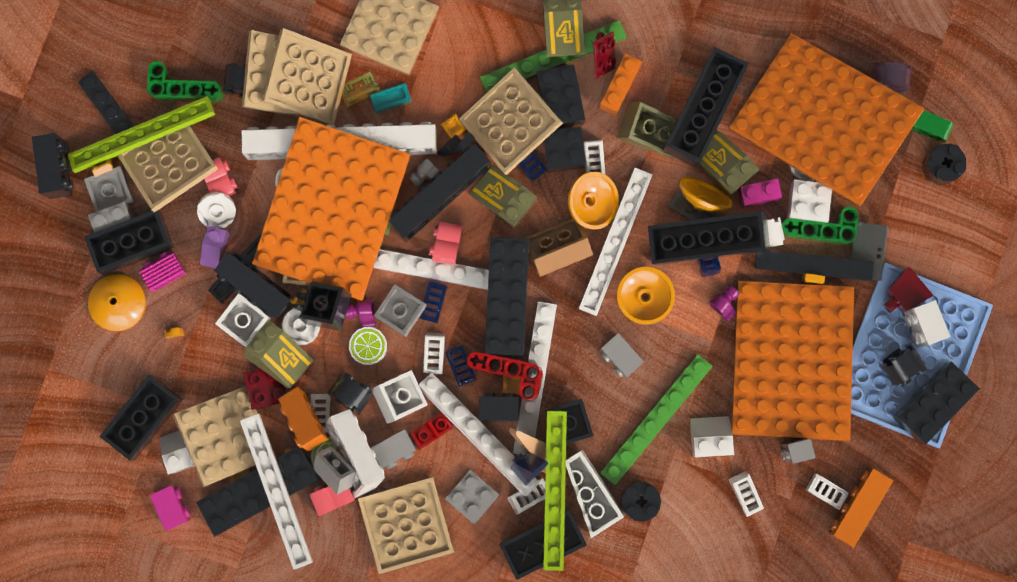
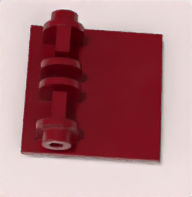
M613 31L607 35L604 32H598L595 37L596 41L593 42L595 79L615 69L616 41Z
M262 369L243 372L252 410L280 404L278 398L286 394L283 384Z

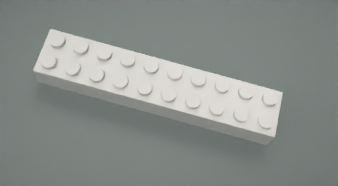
M404 122L401 123V126H393L392 123H383L382 126L362 124V127L345 124L343 127L337 128L335 125H326L411 155L437 154V131L435 124L432 125L431 122H421L420 125ZM286 126V129L266 127V130L248 127L247 130H242V154L248 160L286 159L296 126Z

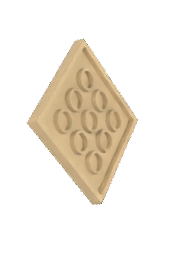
M359 0L342 38L340 47L410 75L439 6L426 0Z
M282 28L279 33L262 102L325 125H334L352 54Z
M254 30L249 31L242 107L306 118L262 102L279 35Z
M513 68L459 118L461 123L506 175L563 124L516 68Z
M190 126L118 155L153 212L159 210L218 170Z
M246 386L173 415L203 487L256 466L240 422L243 419L258 414L255 409H251Z
M433 477L358 499L379 574L454 553Z

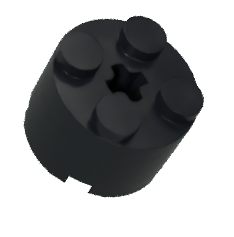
M237 63L226 65L223 83L224 94H237L239 98L243 99L246 64H243V67H237Z
M947 143L938 145L926 155L922 164L923 173L928 180L938 185L949 184L962 176L966 171L965 154L958 145Z
M911 343L904 345L906 347L904 350L898 348L883 359L882 362L884 364H879V367L893 385L897 386L900 384L903 387L912 381L911 377L915 374L919 375L927 369L925 361Z
M347 372L344 375L340 374L327 394L330 397L334 394L336 402L348 410L350 409L351 412L356 409V414L360 415L372 397L370 394L371 389L363 383L357 384L354 380L355 378Z
M634 482L624 489L621 494L620 503L622 510L628 517L635 521L643 522L657 515L661 507V497L657 489L651 484ZM639 496L645 499L642 507L636 503V500H639Z

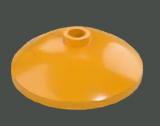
M587 172L573 182L568 195V206L573 219L580 226L587 229H601L614 219L619 207V195L614 182L608 176L600 172Z
M686 176L682 177L679 182L681 192L698 211L721 213L729 211L733 205L731 199L723 191L704 180Z
M640 267L630 271L623 277L618 286L617 301L622 313L631 321L643 325L654 324L664 319L670 313L675 301V290L671 280L662 271L652 267ZM647 294L648 300H643L641 295Z
M112 274L103 277L93 286L88 297V309L92 319L99 326L110 331H123L133 327L142 318L146 307L145 293L140 284L133 278L123 274ZM116 298V304L112 305L111 300Z

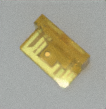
M368 71L345 82L342 98L348 107L381 90L372 72Z

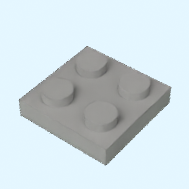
M121 166L99 176H91L84 179L95 212L122 202L127 204L134 203Z
M394 284L374 317L406 337L427 305Z
M470 469L445 500L475 524L500 494Z

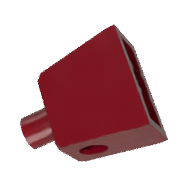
M908 267L899 274L885 291L890 299L883 306L889 313L893 312L897 307L901 312H905L931 298L933 294L915 272Z

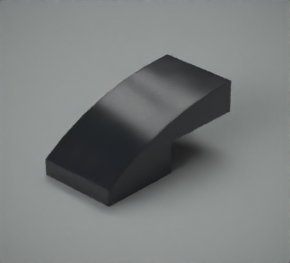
M470 132L463 139L454 135L437 154L439 156L457 154L463 151L475 137Z

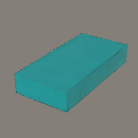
M406 83L370 94L376 113L412 102Z

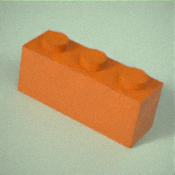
M625 53L600 103L599 109L615 117L617 116L642 65V61Z
M296 387L278 398L281 404L279 408L283 415L287 416L289 420L287 425L295 433L296 437L294 439L300 448L310 451L328 440L305 391Z

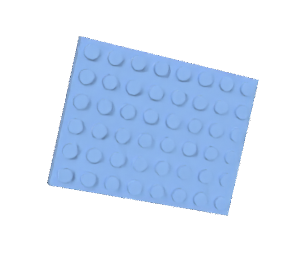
M885 262L882 279L875 284L853 342L851 414L913 438L892 417L945 362L952 361L967 376L993 305L917 275L933 296L915 307L936 300L951 336L936 343L918 347V344L915 345L912 340L911 334L913 332L911 327H908L904 320L905 312H901L897 307L893 312L889 313L883 306L890 299L885 291L904 270ZM911 343L925 361L927 369L919 375L915 374L911 377L912 381L903 387L900 384L897 386L893 385L879 367V364H884L882 362L883 359L898 348L904 350L906 349L904 345ZM949 422L927 443L928 445L940 448Z

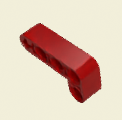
M473 352L468 356L467 364L470 368L521 379L519 395L528 401H533L538 397L543 378V370L540 366L534 363L480 352ZM474 359L486 361V364H476L474 363ZM495 360L500 362L497 370L492 369V363ZM513 364H517L519 367L518 372L512 374L510 371ZM531 368H536L537 375L531 378L529 376V370ZM531 386L533 388V394L530 397H527L525 395V389Z

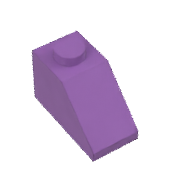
M208 225L202 243L201 265L214 269L223 259L230 236L228 231Z

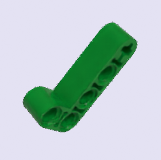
M153 61L148 67L147 91L156 100L194 102L208 96L211 102H219L224 98L223 89L217 82L169 80V70L160 61ZM162 68V73L155 75V70ZM157 86H161L160 93L154 94V89ZM175 87L181 88L178 94L172 93ZM198 87L200 89L198 94L191 95L194 88ZM216 88L218 92H215L214 95H212L211 92H214V89Z
M924 110L911 130L933 140L946 143L954 124L949 120Z
M851 206L842 209L838 213L837 224L788 218L781 223L784 237L846 245L856 238L858 212ZM844 212L851 214V221L844 218ZM790 224V228H797L798 226L799 228L798 230L792 229L790 232H788V229L785 228V226ZM804 226H809L812 229L811 235L805 234ZM824 228L830 230V237H825L823 235ZM842 231L849 232V240L842 237Z

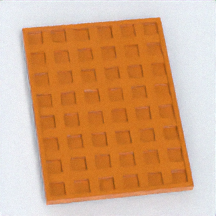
M791 33L729 129L860 207L924 111V108Z
M299 117L252 264L307 283L316 282L343 287L351 294L352 298L363 301L411 154Z
M738 281L737 291L740 295L737 297L732 434L850 441L854 287Z

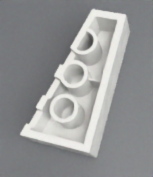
M350 409L331 416L325 423L333 446L339 449L338 453L356 471L353 481L355 489L352 492L353 497L357 498L375 490L385 478L384 470L378 465L374 450L369 447L365 433L358 426L357 417L352 414Z
M583 450L566 459V468L575 489L590 537L593 538L624 518L625 514Z

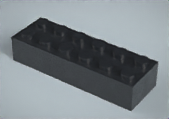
M714 47L662 152L695 168L699 166L749 63Z
M476 144L472 147L470 145L461 152L462 156L460 158L451 160L444 172L439 171L432 178L433 182L429 185L427 183L418 190L419 194L415 198L411 196L405 201V206L400 211L397 209L390 215L389 223L391 227L406 243L490 169L491 161Z
M763 211L648 226L651 262L653 265L771 251L767 214Z
M490 237L485 354L524 356L530 238Z
M298 446L276 458L289 497L321 480L319 475L313 470L312 462L304 448ZM257 469L196 502L214 537L271 507Z

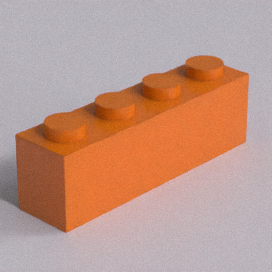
M869 468L862 473L860 477L861 483L858 487L855 486L850 494L852 498L840 510L842 515L830 527V530H832L830 535L849 547H855L893 483V480L874 468Z

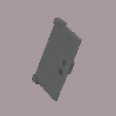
M858 221L857 234L852 242L850 259L874 262L872 280L881 281L889 226L865 224Z

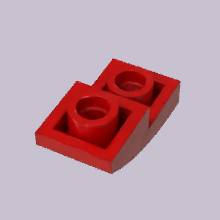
M440 413L408 435L417 449L420 450L453 429V426L443 413Z

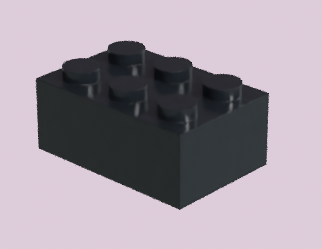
M574 64L537 71L536 77L540 97L563 122L557 129L585 124V115Z
M55 133L33 136L32 144L39 194L48 199L72 196L74 183L70 179L69 173L72 171V168L67 158V153H69L68 143Z

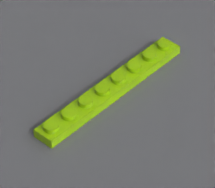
M206 96L68 154L71 168L75 173L214 116L215 112L211 100Z
M547 411L546 461L549 464L546 466L543 570L563 571L567 424V412Z

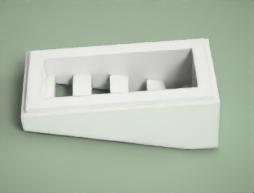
M603 140L583 141L586 173L590 172V170L600 169L601 173L605 174ZM598 146V150H588V147ZM599 154V157L589 158V155ZM589 162H600V165L590 166Z
M427 332L425 334L423 373L443 374L444 333ZM430 340H440V343H431ZM429 347L440 348V351L429 350ZM429 355L439 356V359L429 358ZM428 363L439 364V367L428 366Z
M311 394V405L314 411L315 407H326V411H315L316 415H326V419H319L320 423H326L331 417V397L328 394ZM315 400H326V403L315 404ZM326 426L323 427L325 433H328Z
M742 472L729 479L746 517L764 509L750 474ZM749 487V490L742 493L740 492L741 490ZM751 494L753 495V497H751V498H749V499H747V500L744 501L743 498H745V497H747V496H749V495H751ZM756 501L757 504L747 508L746 505Z
M818 474L813 475L805 490L838 510L841 509L849 494ZM819 481L822 482L818 491H815V488ZM825 485H827L829 487L823 496L821 493ZM833 488L835 491L831 499H828L827 497ZM841 493L842 495L836 504L834 500L837 494Z
M543 478L538 480L540 482L538 485L544 495L541 496L535 487L533 492L537 499L534 500L531 493L527 495L529 504H527L520 491L507 498L516 515L545 499V481ZM516 497L519 498L521 504L523 505L522 508L520 507L519 503L517 502Z

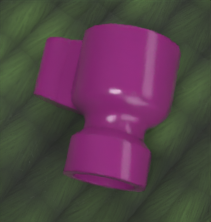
M727 285L724 293L716 294L709 302V305L729 322L736 315L731 301L735 300L740 294L734 287Z
M372 299L359 300L356 305L350 303L346 312V318L351 319L358 316L363 327H375L376 322Z

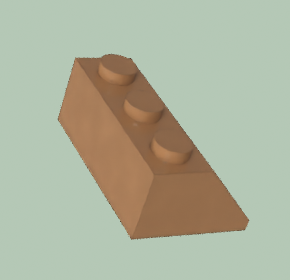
M573 218L525 237L530 238L529 254L540 277L593 255L585 232Z

